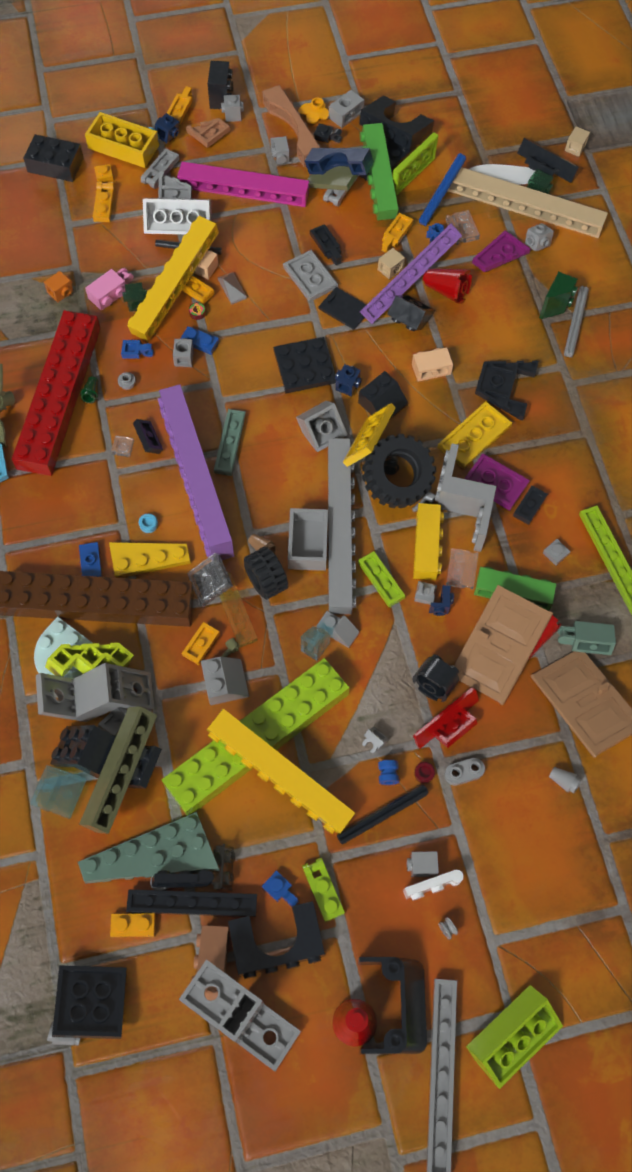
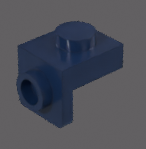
M442 586L441 602L430 603L429 613H433L436 616H443L449 613L450 604H453L454 593H450L451 586Z

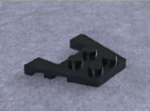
M532 360L530 363H524V361H517L516 363L484 361L475 394L523 421L527 403L509 398L516 373L535 377L539 361Z

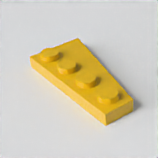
M109 542L116 578L191 564L187 544Z

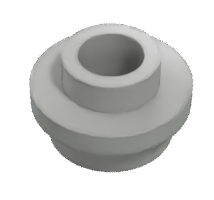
M125 372L118 377L119 386L125 390H129L135 385L136 380L132 373Z

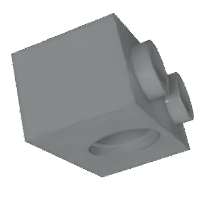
M352 90L348 91L330 104L329 119L343 128L360 115L361 109L364 108V99Z

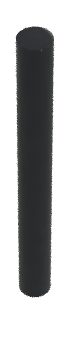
M155 241L156 247L175 249L180 245L179 242ZM210 246L208 249L219 255L222 253V248Z

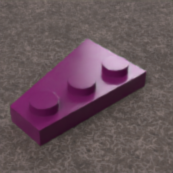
M505 230L473 258L472 263L483 272H486L529 254L530 248Z

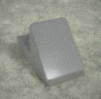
M326 611L316 626V629L350 648L359 634L358 629L346 616L343 615L340 619Z

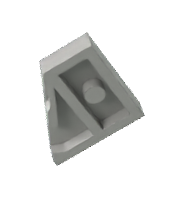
M159 171L158 198L192 199L191 185L180 182L179 179L171 178L165 175L164 172Z

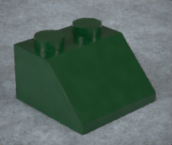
M558 271L545 297L539 316L540 319L563 314L567 307L572 306L573 297L578 290L576 286L577 278Z

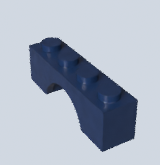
M312 148L305 159L309 174L321 175L338 166L349 167L352 175H367L374 163L370 148Z

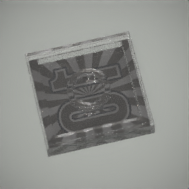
M214 553L187 573L201 606H206L233 586L221 557L217 553Z

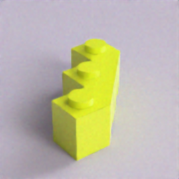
M87 643L72 646L70 644H61L47 659L45 668L55 676L64 677L73 666L83 674L104 663L127 667L134 655L120 643L104 645Z

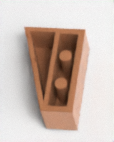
M202 926L201 934H197L196 947H200L199 955L194 957V969H197V972L206 959L224 973L226 972L229 943L228 927ZM209 987L205 991V997L209 1001L215 1000L218 996V990L215 987Z

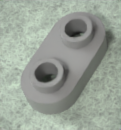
M467 759L449 765L445 770L444 777L447 783L457 786L480 779L485 772V766L480 759ZM476 765L478 770H472L471 766ZM452 771H457L459 776H453Z

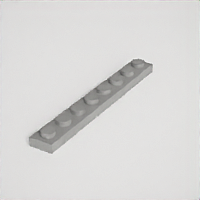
M434 979L426 1172H451L457 981Z

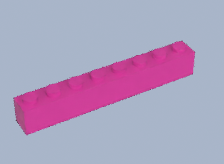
M181 162L177 175L179 181L191 185L192 190L306 207L309 195L308 180Z

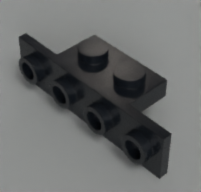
M527 138L523 139L517 152L526 158L525 163L529 165L530 169L539 170L547 178L559 176L572 183L579 169L578 166Z

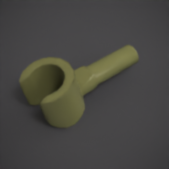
M234 638L229 639L225 643L228 649L221 657H227L231 653L238 651L239 645Z

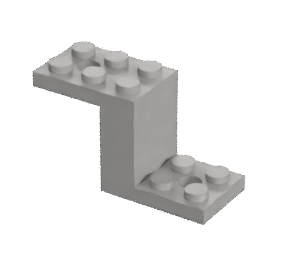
M452 443L450 450H446L435 501L438 502V505H441V510L477 517L471 543H475L474 551L481 552L487 535L496 486L452 477L459 447L458 444Z
M104 663L74 679L45 673L36 675L39 715L88 722L118 707L128 709V707L141 706L150 712L155 710L150 672Z
M207 959L179 998L182 1003L273 1071L277 1070L301 1033L299 1029L267 1007L261 999ZM207 988H217L218 996L215 1000L209 1001L206 999L205 991ZM267 1031H273L276 1034V1041L272 1045H267L263 1040V1036Z

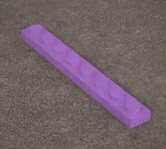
M450 224L376 295L360 313L373 324L392 305L396 295H402L462 237L459 231Z

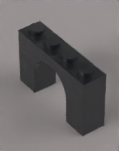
M384 95L361 109L359 125L382 123L385 138L409 150L427 139L433 131L434 120L422 114L412 121L405 123L389 120L394 116L396 101Z
M313 901L292 906L297 938L294 946L287 953L280 956L267 955L257 947L250 916L228 921L239 977L243 976L244 979L257 977V972L265 971V974L278 972V967L287 966V969L299 967V962L308 960V964H313L321 961V957H324L325 953Z

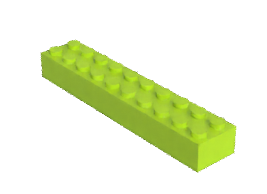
M323 658L240 720V722L277 750L349 695V686L327 660ZM212 741L161 779L166 789L187 816L195 813L251 770L240 762L242 758L237 754L233 756L224 749L225 745L220 741L218 743Z

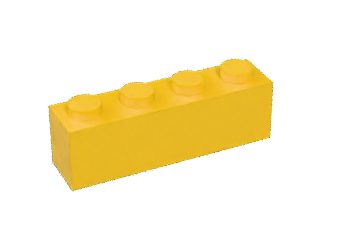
M418 503L413 579L436 580L437 574H441L442 563L438 562V557L442 556V546L439 545V540L443 538V529H440V523H443L444 512H441V505Z

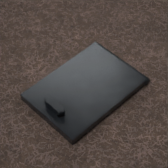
M336 287L319 305L318 309L355 330L365 318L360 311L366 304Z

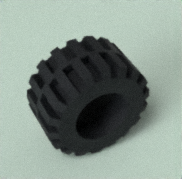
M264 546L244 557L246 573L261 597L268 600L288 589L285 571L276 555L268 547Z

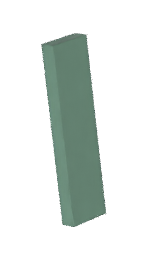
M228 409L214 466L215 474L232 476L246 411Z

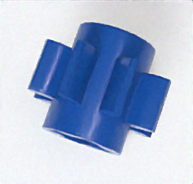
M435 223L429 226L426 238H430V243L444 230V225Z

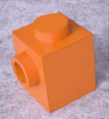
M58 271L44 281L47 293L57 303L74 292L71 278L68 275H64L61 271Z

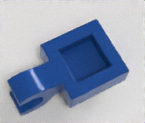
M123 340L122 359H140V354L146 357H153L154 350L152 349V344H141L140 340Z
M275 871L262 885V888L277 902L283 898L291 907L299 902L297 897L289 891L292 885L278 871Z

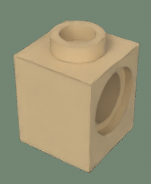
M575 126L568 138L565 151L580 156L587 144L590 132Z
M392 248L379 258L378 271L388 279H391L404 269L405 257L402 253Z

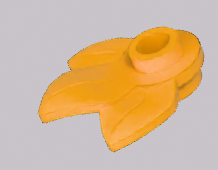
M319 97L312 99L311 103L303 104L298 109L300 114L306 115L308 124H316L319 119L327 120L329 117V110L325 108L324 100Z

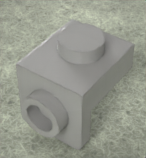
M122 707L112 710L98 724V727L117 736L127 710Z

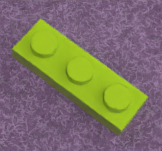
M374 551L358 560L359 566L389 608L405 599V594Z

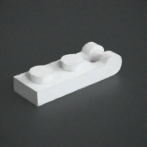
M453 870L404 888L403 892L406 899L412 898V901L424 897L425 892L432 891L433 894L444 890L443 886L447 884L457 886L464 876L460 870Z

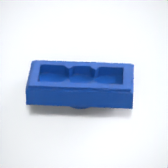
M98 542L79 545L82 576L102 577Z

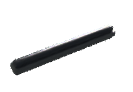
M420 785L346 828L341 833H338L337 839L341 844L347 843L427 796V788L424 785Z

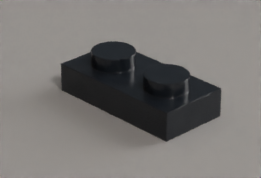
M136 419L133 425L145 452L160 454L163 448L151 421Z
M531 486L513 516L529 525L548 494Z

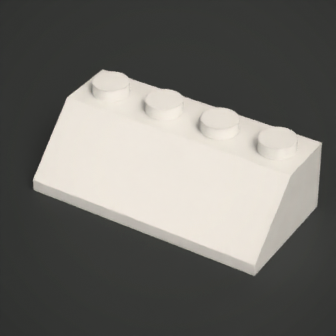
M143 198L144 234H187L192 222L198 216L211 221V199Z

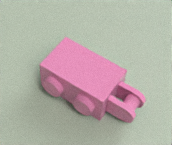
M122 268L118 272L111 269L85 288L88 299L100 310H103L127 292L126 285L133 280L134 276L128 273L126 268Z

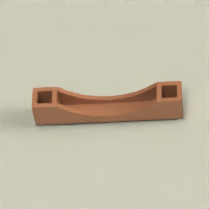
M280 85L264 90V106L270 114L283 119L293 128L298 137L297 157L303 167H306L305 159L311 149L322 148L321 145L316 142L314 134L310 133L306 122H303L300 113L295 110L293 102L288 99L286 91H283Z

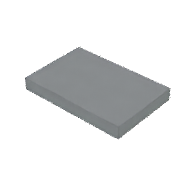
M312 250L283 263V268L309 302L338 287V283Z

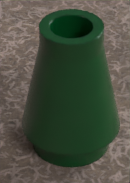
M89 377L80 392L81 399L86 403H94L98 398L99 381L96 377Z

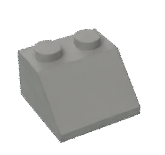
M324 401L296 417L302 433L316 452L328 447V438L342 439L348 436L335 403Z
M216 657L201 661L210 705L249 697L241 659Z

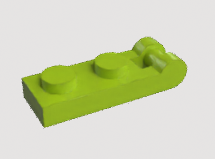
M320 857L310 865L308 863L302 865V869L326 923L344 915L345 912L323 859ZM319 870L321 876L314 878L312 873Z

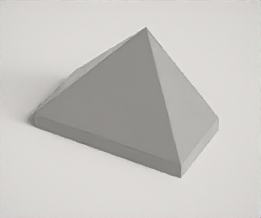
M234 272L218 277V281L231 305L247 299Z

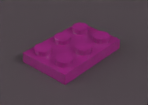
M483 453L464 478L496 486L493 501L509 511L530 481Z

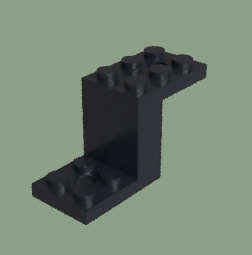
M95 725L66 726L60 734L61 740L58 746L52 752L50 764L56 767H75L99 778L116 736ZM157 746L144 747L128 788L146 789L161 753V748Z

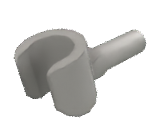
M428 492L419 503L427 502L432 504L436 495ZM418 504L412 508L414 512L417 511Z

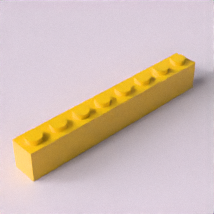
M198 216L192 222L190 230L183 236L179 247L175 248L173 256L166 262L164 270L156 277L155 284L147 291L145 299L138 305L134 316L129 319L127 326L131 334L147 342L150 341L219 234L216 223L201 216Z
M225 709L221 710L206 729L209 732V738L216 743L222 742L225 745L224 749L233 756L237 754L241 757L242 760L240 762L247 768H255L258 771L257 775L265 782L270 780L274 783L275 786L273 788L282 795L288 794L291 797L290 801L298 808L303 806L308 810L306 814L315 821L317 819L324 823L323 827L331 834L334 832L341 833L355 814L354 811Z

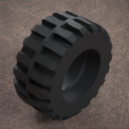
M398 434L396 437L390 435L385 439H381L374 446L372 453L364 459L362 479L364 482H367L366 490H371L373 493L371 497L374 500L378 498L380 499V504L385 505L387 503L390 508H395L396 506L405 508L408 505L415 504L431 490V485L435 482L436 477L433 474L436 473V466L432 465L435 462L434 456L430 457V449L428 447L424 448L422 446L423 442L421 440L416 442L414 436L411 435L407 438L404 437V434ZM399 456L410 463L414 472V479L411 485L408 487H398L387 479L384 473V462L388 457Z

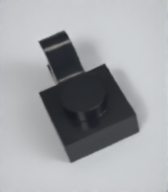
M319 123L314 132L315 140L326 143L333 140L340 143L342 140V136H340L342 130H334V127Z

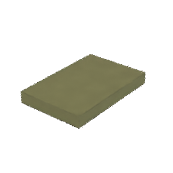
M338 166L328 170L323 175L311 174L307 180L309 181V188L348 191L358 175H352L349 167Z

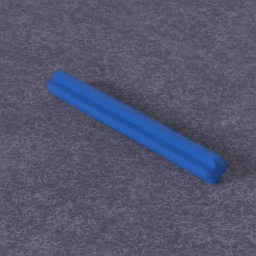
M461 153L457 155L419 218L421 225L426 226L464 164L466 160L465 155Z

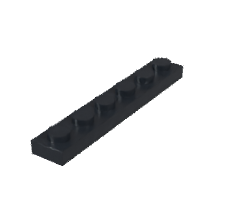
M128 889L126 912L256 917L257 894Z

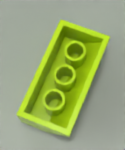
M530 985L489 1023L466 1048L477 1064L500 1089L563 1025L548 999Z

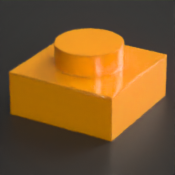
M110 164L94 167L97 181H102L103 183L114 181Z

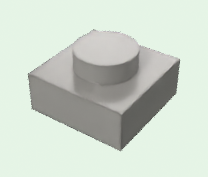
M556 539L544 549L543 554L553 564L557 565L571 551Z

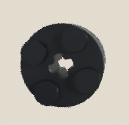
M433 654L423 662L412 680L414 684L418 683V690L426 697L437 701L439 698L442 699L441 702H444L459 683V670L453 665H448L438 655Z

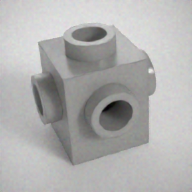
M543 223L531 227L526 233L525 244L535 251L551 245L554 231Z

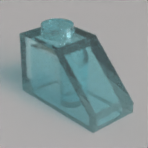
M311 627L301 636V651L318 661L330 643L329 633L323 628Z

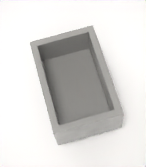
M290 508L288 569L326 571L328 510Z

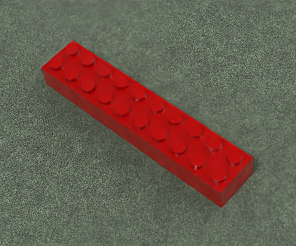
M63 311L12 456V461L17 470L52 476L101 329L97 316Z

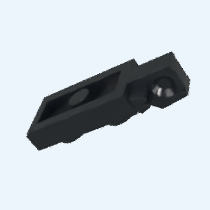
M323 224L311 229L310 235L327 259L331 258L336 266L341 264L340 245L326 225Z

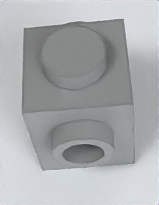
M224 95L221 109L222 113H225L226 122L241 121V112H244L243 101L240 102V95Z

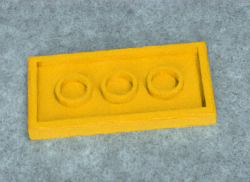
M485 401L438 443L437 448L446 453V450H450L452 443L458 444L455 463L462 469H465L512 426V422Z
M392 403L366 418L343 460L347 467L372 453L374 446L377 444L396 408Z

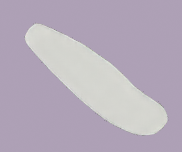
M485 164L469 169L517 185L546 180L542 172L528 167Z

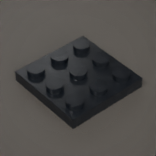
M324 337L273 347L285 394L336 383V375Z
M59 965L52 1037L121 1039L127 967Z

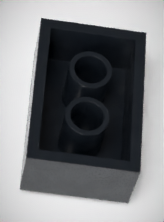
M35 134L23 159L29 173L73 182L84 157L81 145L78 143Z

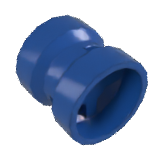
M383 760L378 762V769L381 771L379 784H398L399 775L396 772L399 769L398 761Z

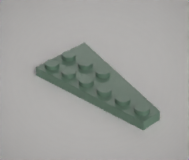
M197 812L78 862L86 884L108 882L114 879L149 878L162 870L170 871V874H179L180 871L185 870L192 873H199L201 870L220 871Z

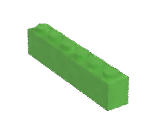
M383 124L363 125L362 132H360V142H363L362 148H370L374 161L367 176L368 185H371L370 198L374 201L373 214H376L377 220L395 219L398 214V204Z

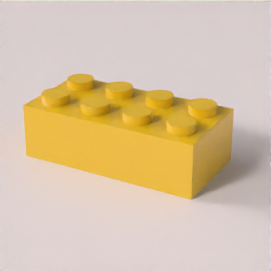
M99 112L85 133L88 149L146 168L159 147L157 131Z

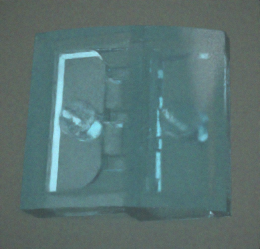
M46 765L29 804L70 819L87 779Z

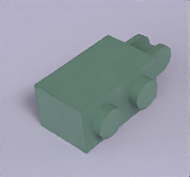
M575 621L573 627L561 626L558 630L560 635L558 642L572 645V651L612 655L616 644L614 625Z

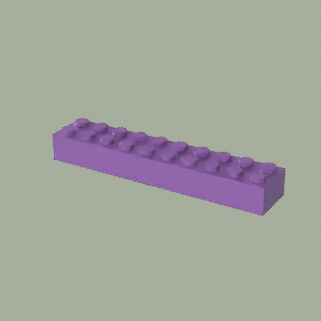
M181 385L159 390L160 398H157L161 416L164 419L170 444L174 450L176 462L179 465V472L184 481L185 491L188 494L189 503L194 512L201 540L204 543L206 556L211 557V560L218 555L220 560L234 557L232 539Z

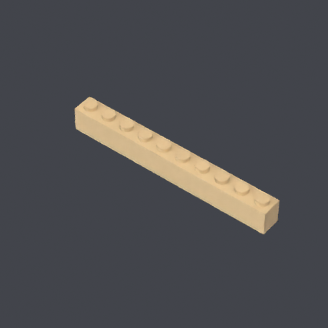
M462 167L447 190L599 238L608 212Z

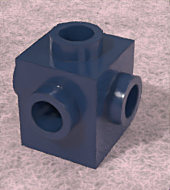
M167 113L159 117L155 123V130L159 134V139L168 143L171 139L176 138L179 134L180 121Z
M344 364L343 368L338 370L336 374L335 390L352 396L355 389L361 385V370Z

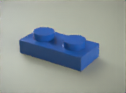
M189 326L180 338L192 339L193 348L210 355L213 354L219 343L218 337Z

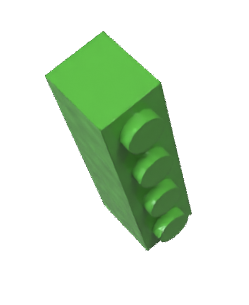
M480 567L474 595L491 598L497 585L547 611L551 609L556 583L546 579H534L528 575H515L510 571L502 572L491 567Z

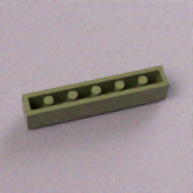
M141 706L128 707L79 825L96 833L109 834L156 720V714Z

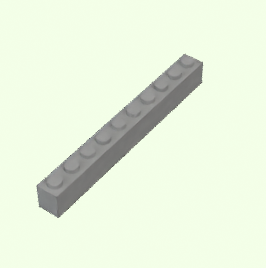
M328 438L329 612L332 614H352V608H356V596H352V590H356V578H352V572H355L356 568L355 561H352V555H355V544H352V538H355V527H351V522H355V510H351V505H354L355 495L351 494V489H354V478H351V473H354V463L348 467L343 463L351 447L350 439Z

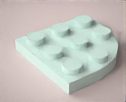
M57 616L37 641L34 661L38 673L54 675L45 668V665L50 655L61 644H70L72 646L92 642ZM73 666L64 677L74 679L83 673Z

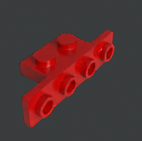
M472 687L467 692H464L460 698L448 705L440 714L433 717L424 727L417 730L413 735L416 746L421 749L435 737L444 746L449 748L477 725V719L467 712L479 701L476 689Z

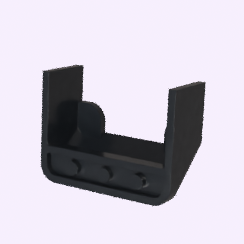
M359 957L358 965H382V973L386 979L400 981L402 1029H391L385 1034L384 1049H360L359 1053L419 1054L423 1052L427 1046L423 965L414 959Z

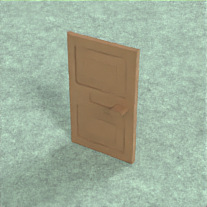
M497 585L454 665L459 670V681L504 705L553 612L547 611Z
M572 652L531 675L533 681L594 758L632 735V708L586 653Z

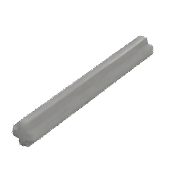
M581 286L578 292L564 351L565 357H573L588 295V287Z

